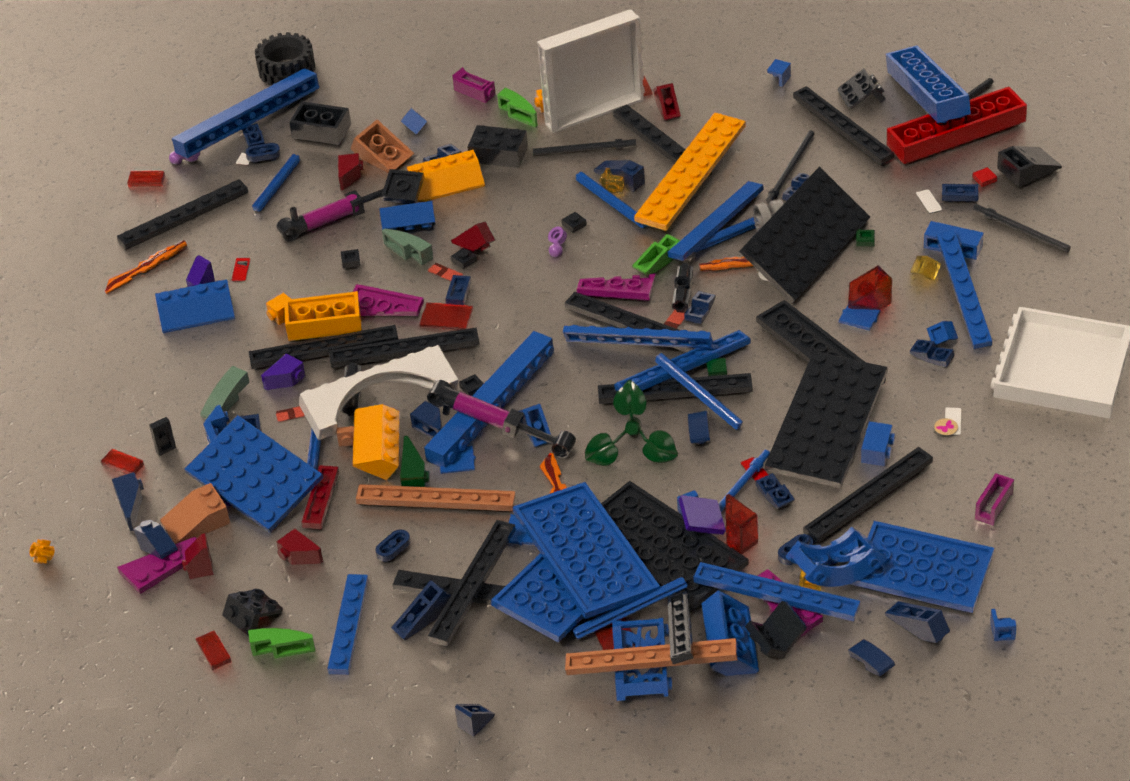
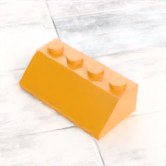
M474 150L407 166V171L424 173V180L417 203L485 187L479 161Z
M358 291L284 300L285 327L288 341L362 331Z
M384 404L358 408L354 411L353 467L384 480H388L399 467L400 411Z

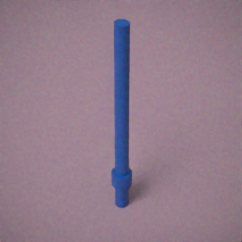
M765 449L758 458L752 460L747 471L718 503L721 512L754 473L759 472L764 466L763 463L770 454L768 450Z

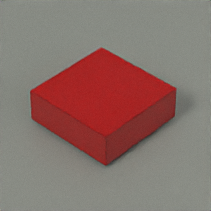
M988 167L972 174V178L981 187L997 182V176Z

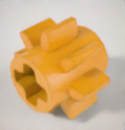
M37 539V542L31 544L29 554L31 557H34L33 562L46 564L47 560H52L55 549L53 546H50L51 541Z

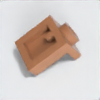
M354 426L338 427L336 432L339 447L353 445Z

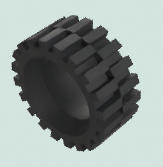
M286 32V35L277 33L278 36L276 37L271 35L269 40L263 39V44L259 43L255 49L260 79L262 78L264 83L268 82V85L272 86L302 69L315 71L316 65L312 43L304 35L299 37V33H294V35H291V32Z

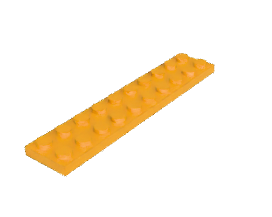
M714 112L635 214L634 221L667 231L746 127V121Z

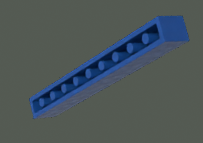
M302 69L172 137L175 153L189 158L319 89L317 73Z
M533 331L477 390L473 397L502 408L511 400L516 392L520 391L525 382L530 380L532 375L542 367L543 363L553 355V339ZM457 412L424 447L426 461L445 468L449 463L455 461L456 455L460 451H464L467 445L488 424Z

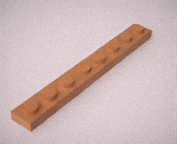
M359 484L356 495V503L365 505L513 511L516 499L515 491Z
M736 638L693 642L694 658L674 665L670 659V644L567 653L565 671L566 675L735 661L737 660Z

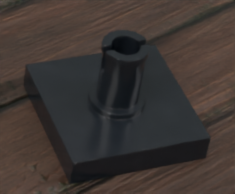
M389 169L381 195L382 201L402 204L417 203L424 180V173Z

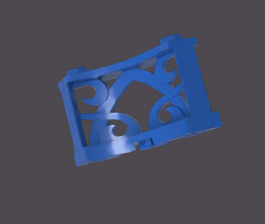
M853 527L838 539L830 542L831 545L828 546L809 545L797 541L785 556L789 561L799 565L806 573L805 579L808 582L825 587L844 586L859 581L879 568L886 560L869 539ZM838 562H848V564L842 566H828Z
M664 618L622 622L620 620L613 621L612 625L614 649L633 648V644H635V647L666 645L665 637H669L668 624H664ZM657 626L658 635L656 638L650 637L651 630L646 633L645 639L641 637L643 627ZM638 627L637 634L622 630L623 628ZM661 667L650 668L643 675H641L638 669L615 671L617 701L625 700L626 696L664 693V697H669L668 690H672V677H668L667 667H662V674L657 673Z

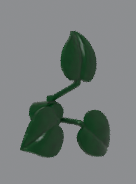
M628 380L618 390L613 401L614 407L619 414H629L630 416L626 422L625 430L613 441L609 434L599 433L592 437L585 449L586 461L601 466L610 465L615 462L619 453L617 446L614 444L626 433L629 435H637L639 433L646 442L642 452L650 461L663 463L671 461L678 456L675 442L669 433L657 430L652 432L649 439H647L643 430H641L642 423L633 414H643L647 402L642 390L631 380Z

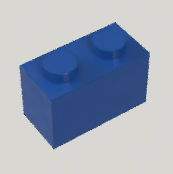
M869 421L861 448V463L885 466L886 459L891 457L892 447L890 445H894L895 433H892V425Z

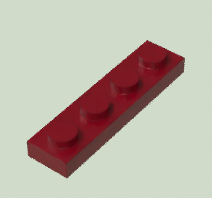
M319 465L318 471L322 473L323 479L311 490L301 522L302 528L322 529L339 475L338 466Z

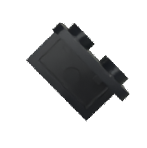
M864 68L838 87V92L849 109H853L871 94L880 103L886 99L883 95L884 89L879 83L877 84L879 82L873 73L870 75Z
M255 588L249 591L228 594L222 616L249 636L248 630L257 628L260 617L282 613L283 607L276 600L268 597L263 590Z
M781 601L763 624L749 621L745 626L750 633L749 637L761 647L760 651L764 655L780 659L784 658L807 628L786 601Z

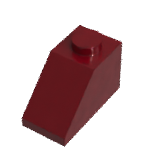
M673 83L656 86L653 92L663 119L680 117L681 114Z
M359 153L338 155L340 190H345L361 178V170H364L363 160L359 159Z
M485 221L475 224L452 239L451 242L471 251L480 249L482 252L491 247L490 244L495 241V238Z
M295 528L276 541L279 557L282 560L288 561L291 565L321 564L324 562L321 548Z
M205 533L201 534L185 550V560H182L184 572L188 571L189 579L214 575L212 558Z

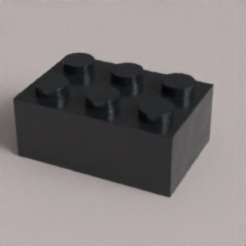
M302 101L289 121L291 136L295 139L339 145L351 126L349 108Z
M477 125L467 148L468 151L474 150L479 164L519 168L528 148L527 131Z

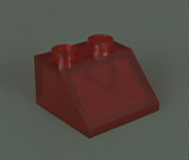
M879 265L849 282L848 307L850 309L880 310L892 303V277Z
M730 494L726 495V544L740 554H743L758 543V515Z

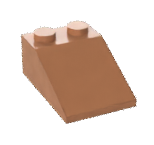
M378 119L354 138L350 148L354 153H359V157L363 161L387 173L389 169L397 170L414 155V152Z
M209 483L189 493L163 516L160 522L169 537L177 544L193 537L198 538L201 534H207L230 524L226 505L212 483Z

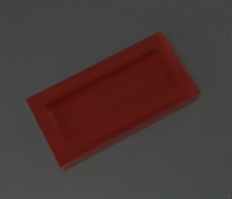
M130 171L127 182L128 187H162L165 172Z
M111 449L101 460L102 466L125 475L132 472L136 475L144 466L143 460L115 449Z
M215 630L195 638L212 671L231 663V658Z

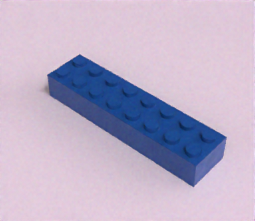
M918 45L886 53L887 72L937 123H945L950 119L963 118L965 115L971 114L969 94Z

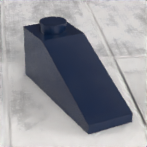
M607 160L594 169L595 173L632 192H635L645 184L644 166L631 160Z
M132 472L112 479L117 499L130 532L134 531L143 499L141 490H144L141 478L137 479L135 473Z
M430 580L391 628L406 641L440 616L451 595Z
M898 601L885 612L886 617L924 641L940 642L950 632L943 612L939 609Z

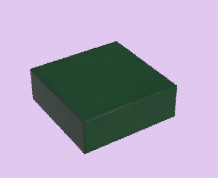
M857 230L856 246L875 247V230Z
M718 358L707 362L708 376L727 375L726 359Z

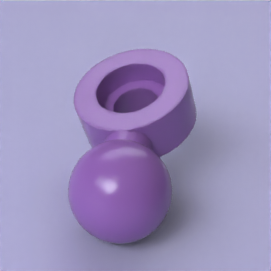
M173 151L169 155V161L174 165L180 164L183 159L193 162L198 159L200 152L185 158Z
M559 226L554 227L548 234V240L552 243L548 251L552 257L562 255L563 248L561 244L567 238L566 231Z

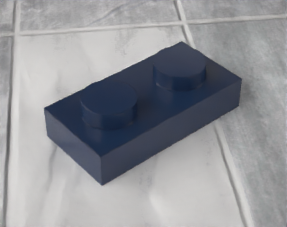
M942 184V201H978V184Z
M452 276L445 298L446 304H465L471 284V276Z

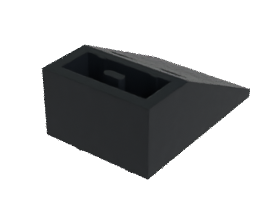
M1011 146L998 152L997 169L1018 187L1062 168L1061 164L1040 147Z

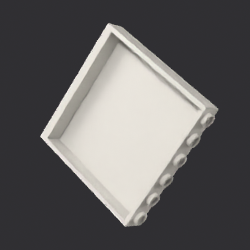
M631 9L537 41L545 125L552 133L611 113L626 104L630 106L644 101L642 46L640 44L642 36L639 30L641 21L639 16Z
M1019 307L1017 314H1013V327L1009 326V339H1005L1003 350L1005 352L1001 351L999 363L1001 364L996 366V378H992L991 389H994L993 397L1110 419L1130 349V326Z

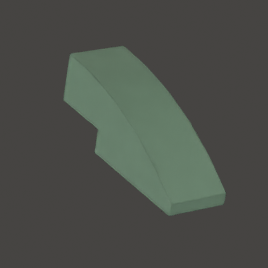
M382 230L384 244L403 259L407 260L412 257L421 265L434 259L432 245L425 240L402 231Z
M232 366L211 392L200 413L201 417L207 419L217 405H221L223 412L228 411L239 400L238 394L250 383L247 371Z

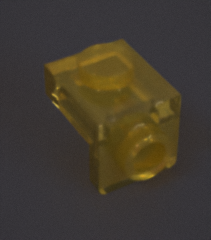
M606 168L604 173L600 175V184L611 193L623 194L624 177L610 175V168Z

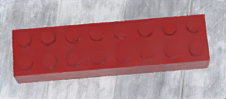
M1008 86L970 99L971 114L965 115L963 118H954L945 123H937L927 114L887 128V146L903 164L1026 122L1027 104Z

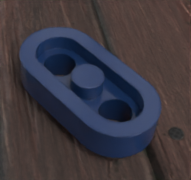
M276 143L255 145L246 149V158L251 162L275 159L280 155V147Z
M403 529L393 531L376 546L377 558L380 561L394 559L410 545L409 533Z
M799 534L778 549L779 562L784 565L795 564L785 556L797 541L813 545L812 537L807 534Z

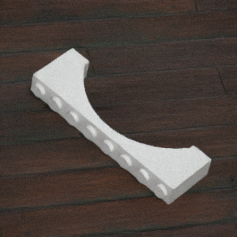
M437 345L427 347L417 353H410L400 359H393L383 365H376L369 370L359 371L355 375L342 377L335 382L325 383L318 388L305 390L300 394L299 406L317 439L321 440L336 434V420L342 408L349 399L367 387L386 382H405L420 385L431 390L437 380H444L453 389L457 390L458 378Z

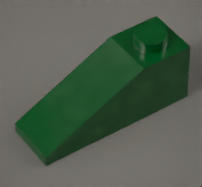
M404 436L400 473L401 486L426 487V483H430V472L426 471L425 462L410 438Z

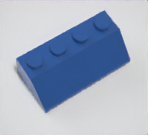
M227 279L155 293L163 333L235 319Z
M718 590L702 603L706 639L711 641L736 638L737 660L710 663V668L725 676L759 672L755 642L749 637L750 633L745 628L746 624L751 621L749 606Z

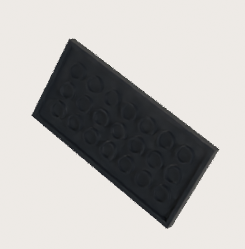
M819 166L739 252L792 304L849 242L857 230L868 221L870 216Z
M813 351L764 465L765 471L841 488L887 375L888 367Z
M631 481L627 482L601 503L660 587L680 577L685 579L687 588L680 592H688L690 610L692 611L719 590V588L694 583V575L700 562L739 572L749 565L748 558L712 534L686 530L683 516Z

